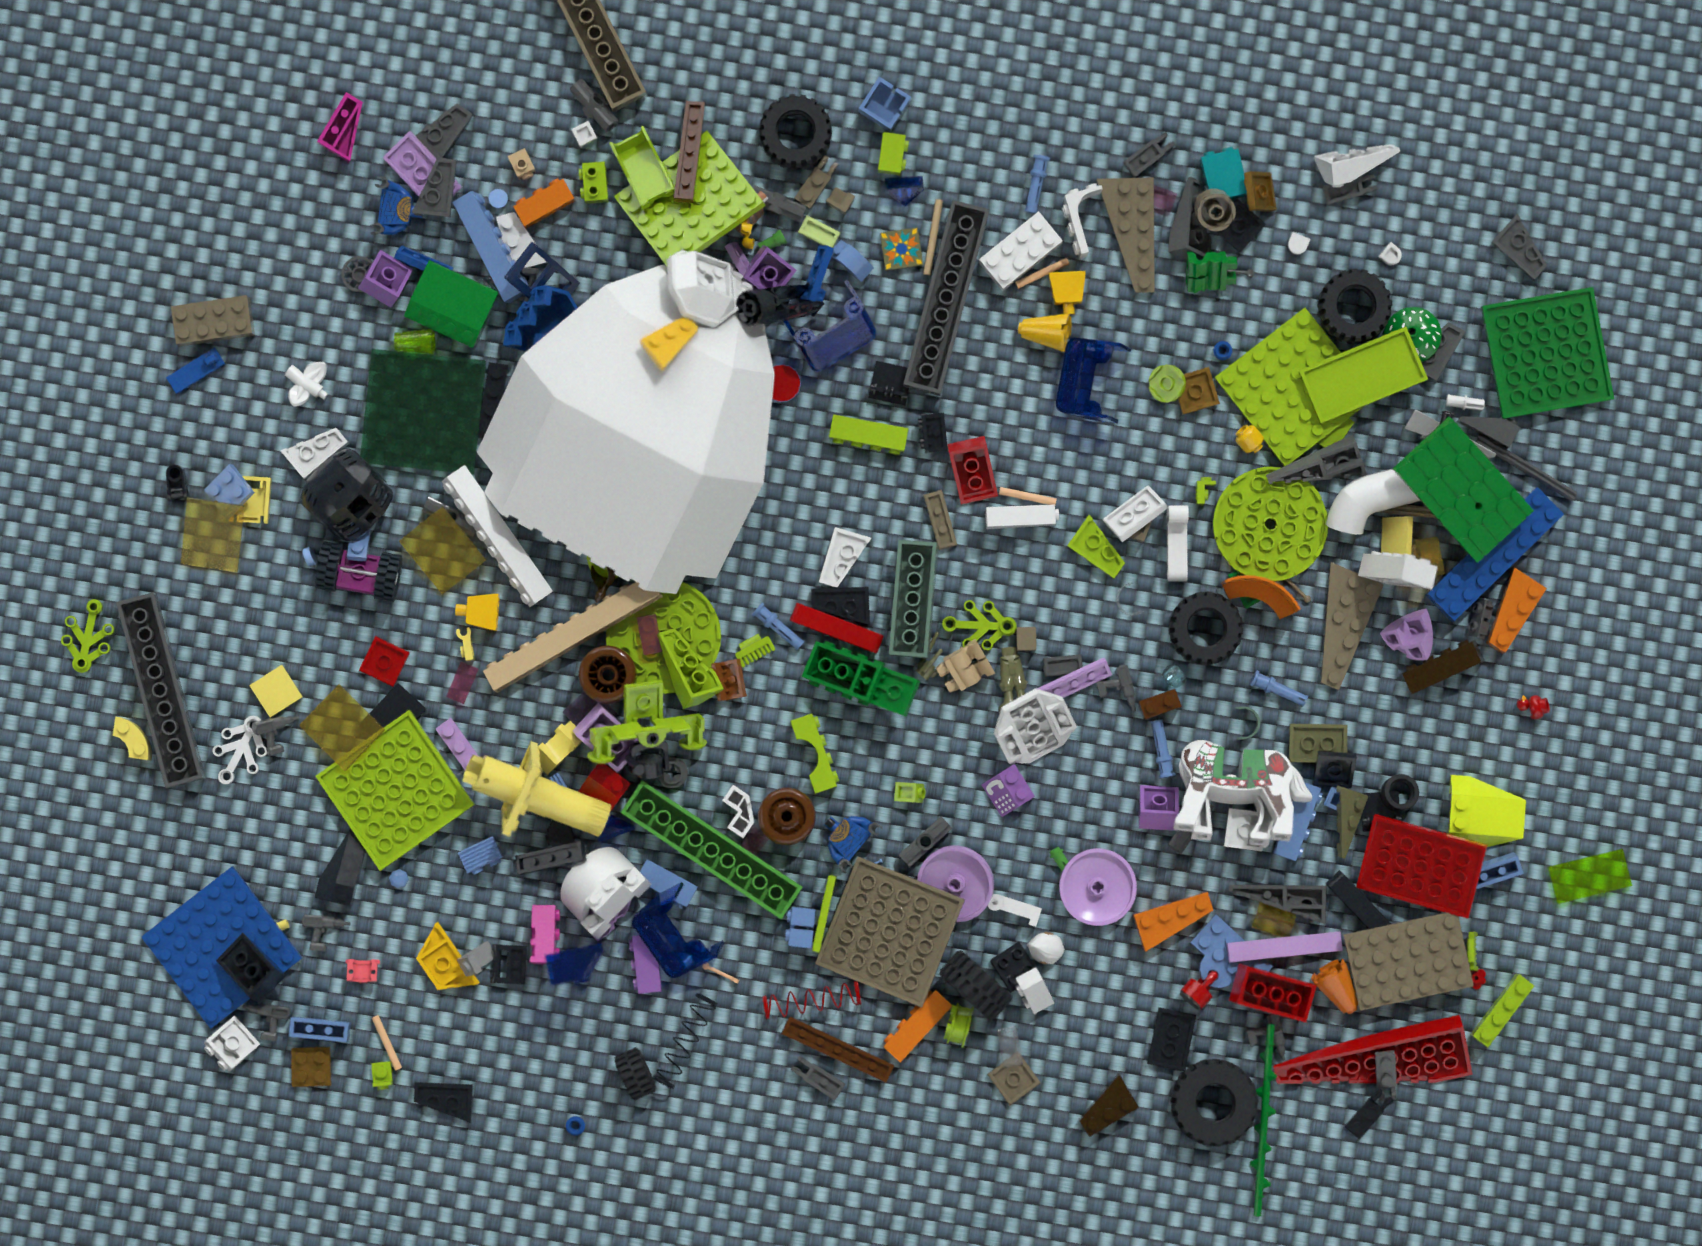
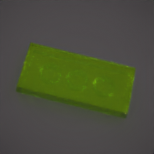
M1623 848L1548 866L1557 904L1632 886Z

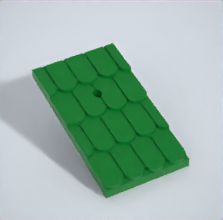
M1450 417L1442 422L1392 468L1477 563L1534 511Z

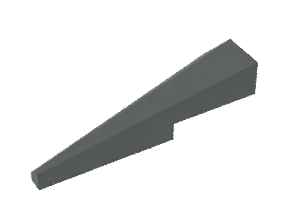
M1351 435L1271 472L1266 477L1268 483L1272 484L1277 481L1291 483V480H1302L1303 482L1329 480L1332 477L1341 476L1350 478L1353 475L1363 477L1367 473L1354 436Z
M1229 885L1230 892L1320 923H1326L1327 886Z

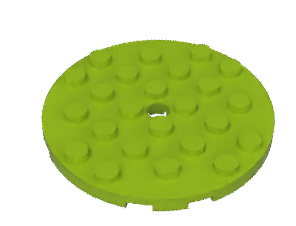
M1261 467L1238 476L1222 492L1214 510L1213 533L1221 555L1236 571L1243 575L1264 577L1274 582L1283 581L1305 571L1320 555L1328 533V526L1326 525L1327 510L1319 492L1308 481L1291 480V483L1277 481L1269 484L1266 475L1280 469V467ZM1268 519H1272L1276 523L1275 528L1272 530L1267 529L1265 526V522Z
M684 582L681 583L676 594L661 592L662 598L606 630V644L624 650L633 659L637 668L636 683L661 680L663 682V694L675 693L657 636L658 633L675 628L690 644V649L697 656L700 655L703 658L702 662L709 669L712 668L711 664L715 663L721 645V628L715 609L700 591Z

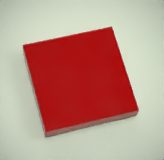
M375 636L359 671L394 687L410 652Z

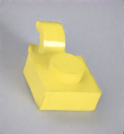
M467 627V634L465 636H462L460 629H457V636L463 640V646H460L462 658L465 657L466 661L475 660L471 641V629Z

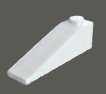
M1389 144L1368 147L1366 151L1352 149L1349 150V154H1338L1337 151L1314 156V160L1326 183L1332 185V187H1342L1344 183L1355 180L1399 153L1400 148Z

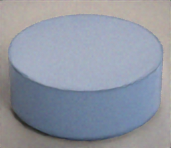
M495 189L489 195V202L492 207L501 209L507 205L508 196L505 191Z
M310 546L304 548L303 556L307 565H316L317 559L313 549Z

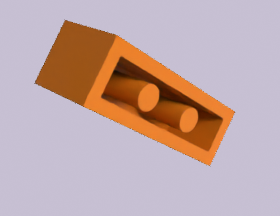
M557 178L549 183V187L545 189L539 188L532 192L533 196L517 200L515 202L516 205L513 207L526 229L575 202V199L564 179L559 180Z

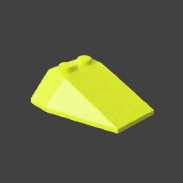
M1450 775L1449 794H1451L1449 829L1446 834L1487 844V847L1523 839L1525 799L1471 776Z

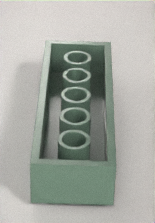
M898 540L889 655L929 659L939 547L937 542Z

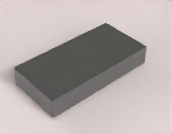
M1081 654L1043 658L1045 677L1067 675L1083 667Z

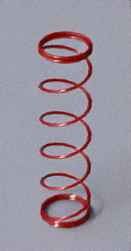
M854 981L857 1004L855 1003L848 986L846 985V983H843L841 987L839 1007L837 1006L829 987H824L821 1010L819 1009L816 1000L809 988L806 990L803 1012L800 1010L794 994L791 991L788 993L785 1015L782 1013L778 1001L773 994L770 996L769 1008L766 995H763L762 997L766 1020L770 1019L772 996L774 997L782 1016H787L790 993L793 996V999L796 1003L799 1012L801 1014H804L806 1010L808 990L813 998V1001L817 1009L820 1012L823 1010L826 988L828 989L835 1006L838 1009L841 1007L844 985L846 986L854 1005L859 1006L861 1005V999L858 981Z

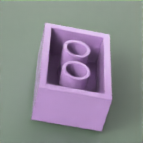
M598 702L572 731L594 751V745L590 742V729L620 725L622 723ZM637 738L621 740L619 744H612L611 751L616 754V757L607 764L618 773L627 763L625 757L629 755L630 745L639 740Z

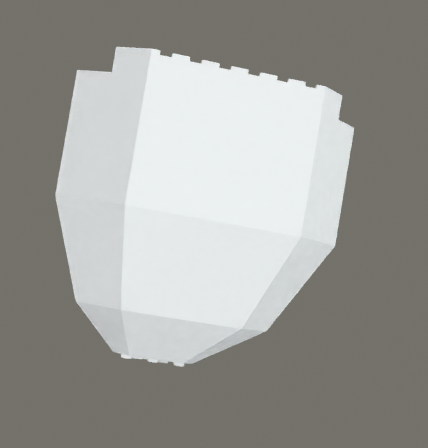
M729 263L732 276L736 278L738 298L743 291L753 290L752 285L745 281L743 275L737 272L733 264ZM663 264L603 286L521 356L477 453L493 473L484 493L500 514L507 518L511 515L519 519L518 523L530 530H533V528L543 532V537L555 543L560 541L566 544V549L579 556L583 553L591 557L590 561L604 569L608 566L615 570V575L628 582L632 579L640 583L638 587L646 591L676 594L685 575L717 578L764 483L775 374L764 324L744 325L739 320L736 312L715 328L693 321L698 327V332L662 372L639 342L641 338L682 317L678 310L679 306L675 303L669 292L668 268Z

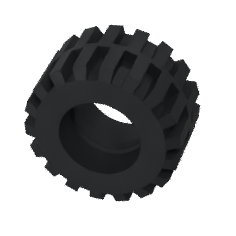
M637 1047L615 1056L616 1068L631 1099L635 1101L656 1091V1085L648 1065Z

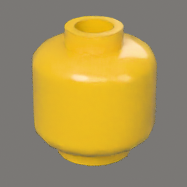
M1244 425L1236 432L1237 437L1235 441L1245 453H1257L1263 447L1264 437L1254 425Z

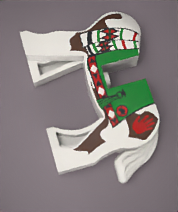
M1197 740L1184 748L1179 762V773L1187 791L1183 799L1182 810L1175 819L1174 830L1190 831L1191 839L1210 841L1212 826L1209 800L1225 804L1254 803L1258 813V823L1250 834L1249 845L1268 846L1270 839L1290 841L1293 823V804L1291 798L1295 802L1307 803L1312 801V794L1306 787L1300 773L1291 765L1284 754L1274 750L1243 749L1237 777L1235 775L1222 776L1224 747L1206 740Z

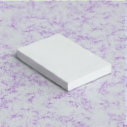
M1148 485L1102 520L1123 542L1168 509V506Z

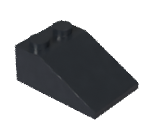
M244 933L216 960L246 995L259 1004L286 977L284 972Z

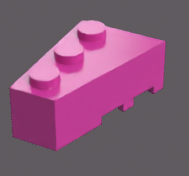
M346 92L317 140V144L350 163L363 102Z
M532 905V956H530L532 964H556V960H560V948H557V940H560V929H557V921H560V910H557L556 905Z

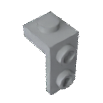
M486 941L458 958L457 961L465 976L476 975L482 971V966L493 960L494 951L490 943Z

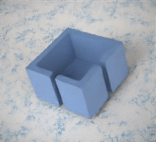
M878 77L858 108V112L891 133L900 119V114L904 113L911 102V96L896 88L895 94L892 93L894 86Z
M792 907V911L788 910L787 922H791L790 930L786 929L785 941L789 942L788 946L812 947L816 909Z

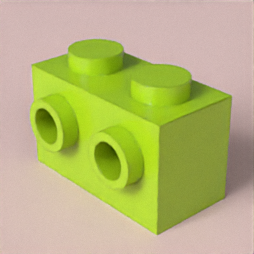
M883 132L878 173L900 176L901 171H905L906 160L903 159V154L908 152L909 141H906V135Z
M605 161L582 163V169H579V179L583 180L584 187L580 188L581 199H585L586 204L609 202Z

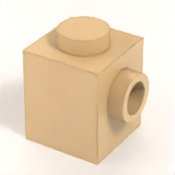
M525 148L508 156L518 179H529L536 172Z

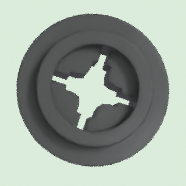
M675 757L669 758V770H671L672 764H674L675 771H678L681 775H674L671 781L670 775L664 773L667 770L663 768L662 776L658 777L660 783L668 788L681 786L686 781L688 775L685 763Z

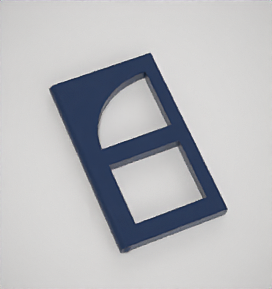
M532 241L504 276V279L528 299L532 296L530 293L532 289L536 286H544L555 271H558L569 281L562 290L569 291L570 295L580 284L579 281ZM536 252L548 265L533 285L529 287L517 275Z

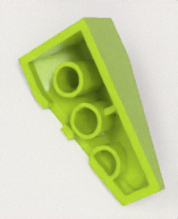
M675 628L657 634L675 693L683 709L699 705L724 689L716 672L712 668L709 669L702 662L703 658L700 655L697 656L690 649V644Z

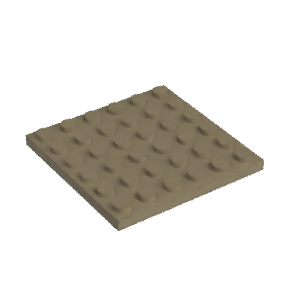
M858 856L815 964L923 1007L965 899Z

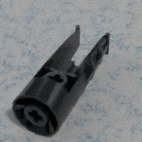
M807 282L805 285H785L743 291L736 300V307H738L736 314L744 325L754 326L793 320L808 315L814 317L825 303L812 301L789 304L790 300L800 298L810 286V283Z

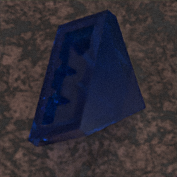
M923 176L885 178L886 193L905 207L924 190Z
M610 814L598 840L603 842L636 830V827Z

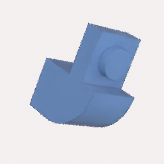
M840 240L834 247L831 257L843 265L859 281L862 282L874 269L865 257L850 244Z

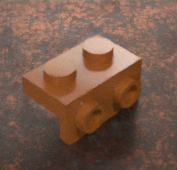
M740 659L711 664L712 669L716 672L724 688L716 694L718 701L747 697Z

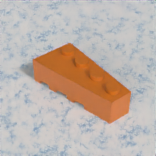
M1515 567L1512 568L1486 644L1502 654L1506 653L1547 588Z
M1203 892L1133 914L1143 950L1145 952L1212 912L1213 907L1208 892Z

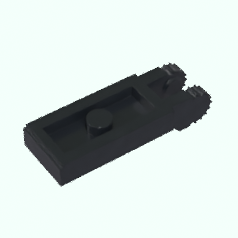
M1378 1089L1371 1098L1369 1097L1345 1124V1128L1358 1139L1365 1134L1392 1101V1098L1389 1096L1381 1105L1375 1102L1381 1097L1382 1089Z

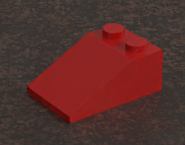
M985 436L947 444L960 503L966 504L998 496Z
M598 763L578 792L611 804V813L632 783L605 763Z

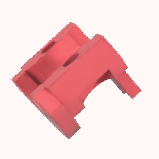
M346 960L348 982H359L360 984L377 982L380 960Z

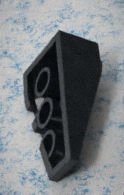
M351 828L320 876L315 898L353 906L366 850Z

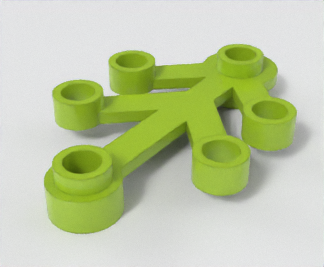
M96 599L90 600L86 606L89 614L85 633L82 632L77 624L76 617L68 616L65 619L66 626L72 629L81 643V651L79 652L73 644L72 636L63 635L61 637V643L68 648L74 657L72 661L73 668L80 673L89 671L93 660L103 654H108L111 650V646L103 642L98 646L97 650L88 654L90 646L115 632V627L112 624H105L102 630L92 636L96 616L103 610L102 603ZM93 603L97 604L96 610L91 609ZM70 618L74 619L73 625L68 624ZM107 626H111L112 631L110 633H107L105 631ZM69 637L70 643L65 644L64 638ZM103 645L108 646V650L106 652H103L101 650V647ZM83 659L85 661V665L83 667H80L78 663L80 660Z
M967 600L964 603V609L970 612L978 621H957L952 616H947L942 621V627L947 632H952L956 628L978 629L971 637L963 640V647H965V641H972L974 639L978 641L988 630H997L989 639L983 640L981 647L985 651L991 650L993 644L1003 635L1010 636L1014 634L1017 628L1015 620L1011 617H1003L994 607L992 601H986L983 604V610L991 613L997 622H989L976 608L972 600ZM968 602L973 604V608L970 610L966 608ZM987 603L992 604L991 610L985 608ZM952 621L953 627L948 628L946 622ZM1005 623H1009L1011 625V628L1009 630H1005L1003 628V625ZM986 641L991 643V647L988 649L983 645Z

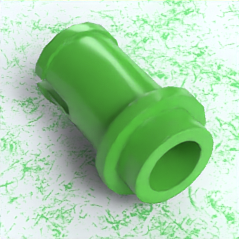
M1057 846L1049 853L1051 855L1050 858L1054 859L1062 872L1069 861L1063 854V849Z

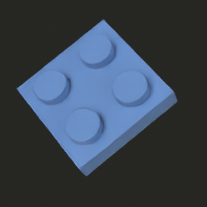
M229 464L204 489L224 517L229 519L255 493L233 464Z

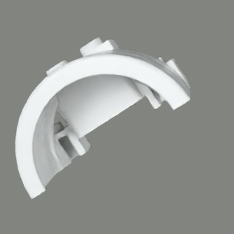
M612 847L594 850L586 855L587 861L576 863L566 875L560 893L563 904L597 940L611 927L609 922L634 896L639 898L652 885L619 850ZM626 876L627 878L625 882L622 883L618 879V877ZM589 908H591L595 913L589 915Z

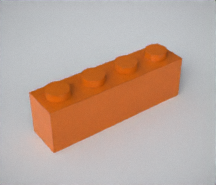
M929 990L923 1007L915 1005L909 1012L911 1016L908 1020L903 1019L896 1026L898 1028L897 1032L894 1035L890 1033L883 1040L885 1042L883 1047L901 1063L952 1007V1004L938 991L934 990L932 992Z

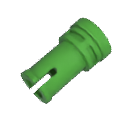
M778 230L775 234H772L773 236L757 244L759 248L764 245L769 249H773L776 246L779 247L786 244L787 241L781 230Z

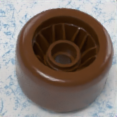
M600 646L587 653L581 661L578 672L579 683L585 694L591 699L603 704L618 703L624 700V685L637 682V668L633 659L624 650L615 646ZM606 670H612L614 673V677L610 681H606L603 677Z
M785 787L772 791L763 799L758 811V822L763 834L772 842L780 845H795L802 842L810 835L816 821V812L812 801L805 793L795 788ZM784 811L792 813L791 821L784 822L781 815Z

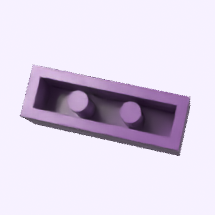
M656 933L632 936V940H629L630 952L634 951V959H631L632 971H636V978L633 979L634 990H638V994L662 991Z

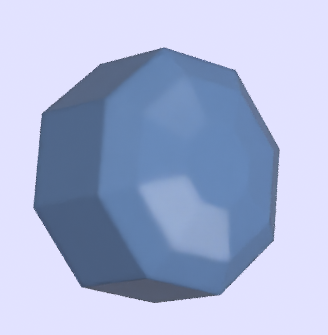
M401 869L392 871L389 877L391 885L396 888L406 886L409 880L407 872Z

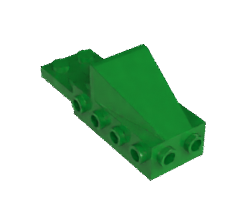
M818 641L815 642L802 677L809 680L808 684L818 688L820 685L825 686L824 690L833 694L836 691L841 692V697L852 700L854 697L858 699L857 703L868 707L870 703L907 717L921 681L885 668V663L874 659V662L868 661L869 657L859 653L857 656L852 655V651L846 648L836 649V645L827 641L824 644Z

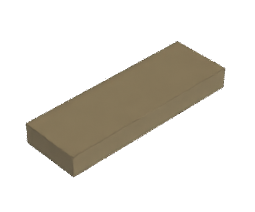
M942 490L924 494L935 539L939 544L938 550L957 546Z

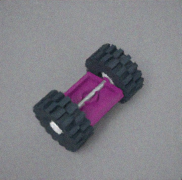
M323 542L316 568V589L335 592L338 588L371 594L377 600L395 601L402 572V555L382 552L381 556L368 554L367 561L347 560L348 551L344 550L343 544Z

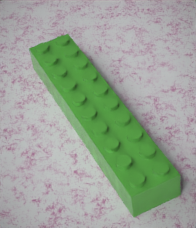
M644 781L640 782L621 811L623 815L780 919L783 918L803 888Z

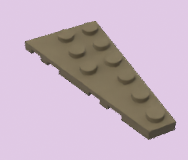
M1154 178L1096 179L1098 185H1102L1103 190L1101 194L1135 293H1155Z
M1330 562L1320 683L1339 690L1384 584L1358 576V573Z

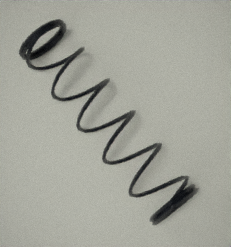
M696 993L695 996L713 1005L714 1008H707L698 1005H690V1008L699 1017H701L706 1024L704 1025L689 1021H681L682 1025L697 1038V1041L688 1040L680 1037H673V1040L687 1052L689 1057L679 1056L670 1053L664 1054L665 1057L669 1061H671L680 1070L681 1073H674L670 1071L657 1069L656 1072L662 1078L656 1075H653L652 1077L655 1081L671 1089H674L675 1085L670 1083L658 1071L680 1075L682 1074V1070L667 1055L685 1059L691 1057L690 1053L675 1039H680L689 1042H699V1038L697 1037V1035L692 1030H690L684 1023H689L698 1026L708 1025L707 1021L696 1010H694L692 1006L707 1010H715L718 1005L717 1002L700 993Z

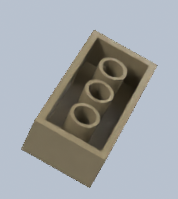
M247 295L171 306L175 340L179 347L255 336L251 303Z

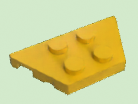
M436 922L416 959L437 990L480 983L475 975L465 976L457 961L462 955L440 923Z

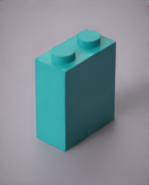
M1227 147L1222 149L1220 153L1215 154L1214 151L1203 154L1204 156L1200 158V164L1207 190H1223L1231 199L1247 196L1244 184V170L1238 148Z

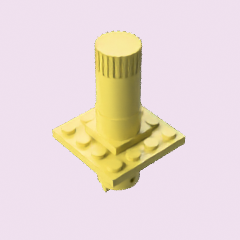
M530 741L519 768L486 755L483 758L474 754L471 756L462 781L471 784L472 790L504 802L501 808L502 834L510 836L512 831L515 832L519 823L517 820L519 814L524 816L526 811L553 819L597 837L602 833L608 820L611 804L541 777V763H539L541 757H539L538 743Z

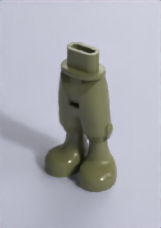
M1016 647L1001 648V683L999 687L1004 692V702L998 707L999 714L1004 705L1014 701L1013 688L1016 690L1017 698L1025 695L1024 690L1027 688L1028 682L1025 680L1022 663L1019 658L1020 655H1017Z

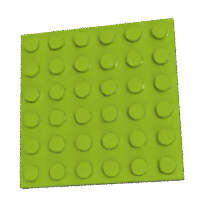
M708 131L702 133L693 203L674 202L673 194L669 197H661L655 200L650 207L642 210L630 185L614 196L666 266L667 259L671 255L681 250L700 253L766 206ZM680 150L662 162L674 188Z
M1303 308L1214 378L1248 422L1254 425L1263 435L1264 442L1283 466L1294 462L1363 408L1361 407L1325 423H1320L1299 370L1338 355L1341 352L1306 308Z
M411 710L402 714L315 776L380 871L475 805Z

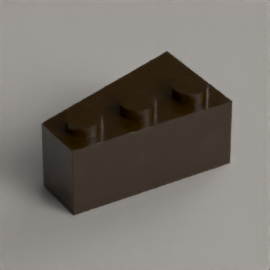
M1118 1073L1078 1120L1087 1135L1091 1137L1138 1109L1139 1106Z

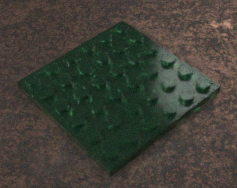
M372 349L360 456L368 464L451 473L465 465L471 475H474L487 361Z

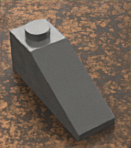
M1459 417L1457 420L1461 425L1480 435H1484L1505 449L1510 448L1521 428L1511 418L1506 420L1503 418Z

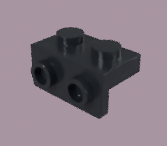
M944 413L921 414V418L918 419L919 430H923V437L920 438L921 449H925V453L948 451Z

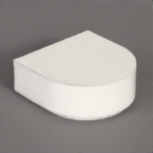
M1292 232L1288 242V249L1293 254H1302L1307 249L1310 239Z
M1390 242L1378 258L1387 265H1396L1401 260L1402 253L1396 245Z

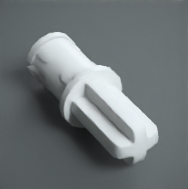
M1447 394L1446 406L1462 408V410L1482 411L1485 401L1483 399L1468 398L1467 395L1462 397Z

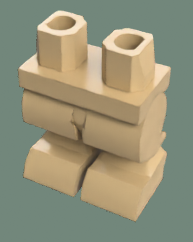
M976 639L968 642L965 647H961L949 656L944 657V661L936 667L940 677L951 673L953 676L952 679L945 682L949 692L958 689L963 691L967 687L976 684L983 674L987 676L995 674ZM974 658L977 659L976 662L971 663Z

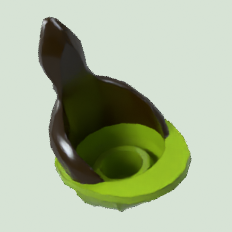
M587 556L586 559L592 580L598 587L594 599L596 603H599L618 576L614 574L615 570L608 566L604 569L590 561L591 557Z

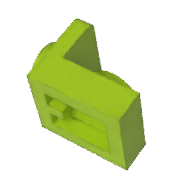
M1200 477V481H1196V505H1204L1205 501H1208V489H1205V486L1216 485V481H1212V477Z
M895 783L894 801L923 803L926 795L924 784Z
M391 1061L371 1063L372 1087H377V1090L389 1089V1085L393 1084Z

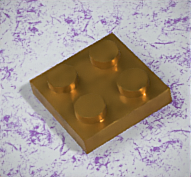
M1245 172L1244 184L1247 191L1249 211L1271 212L1277 210L1272 173Z
M1209 367L1184 374L1186 381L1185 391L1178 399L1182 415L1220 404Z
M331 1047L291 1048L292 1087L331 1086Z

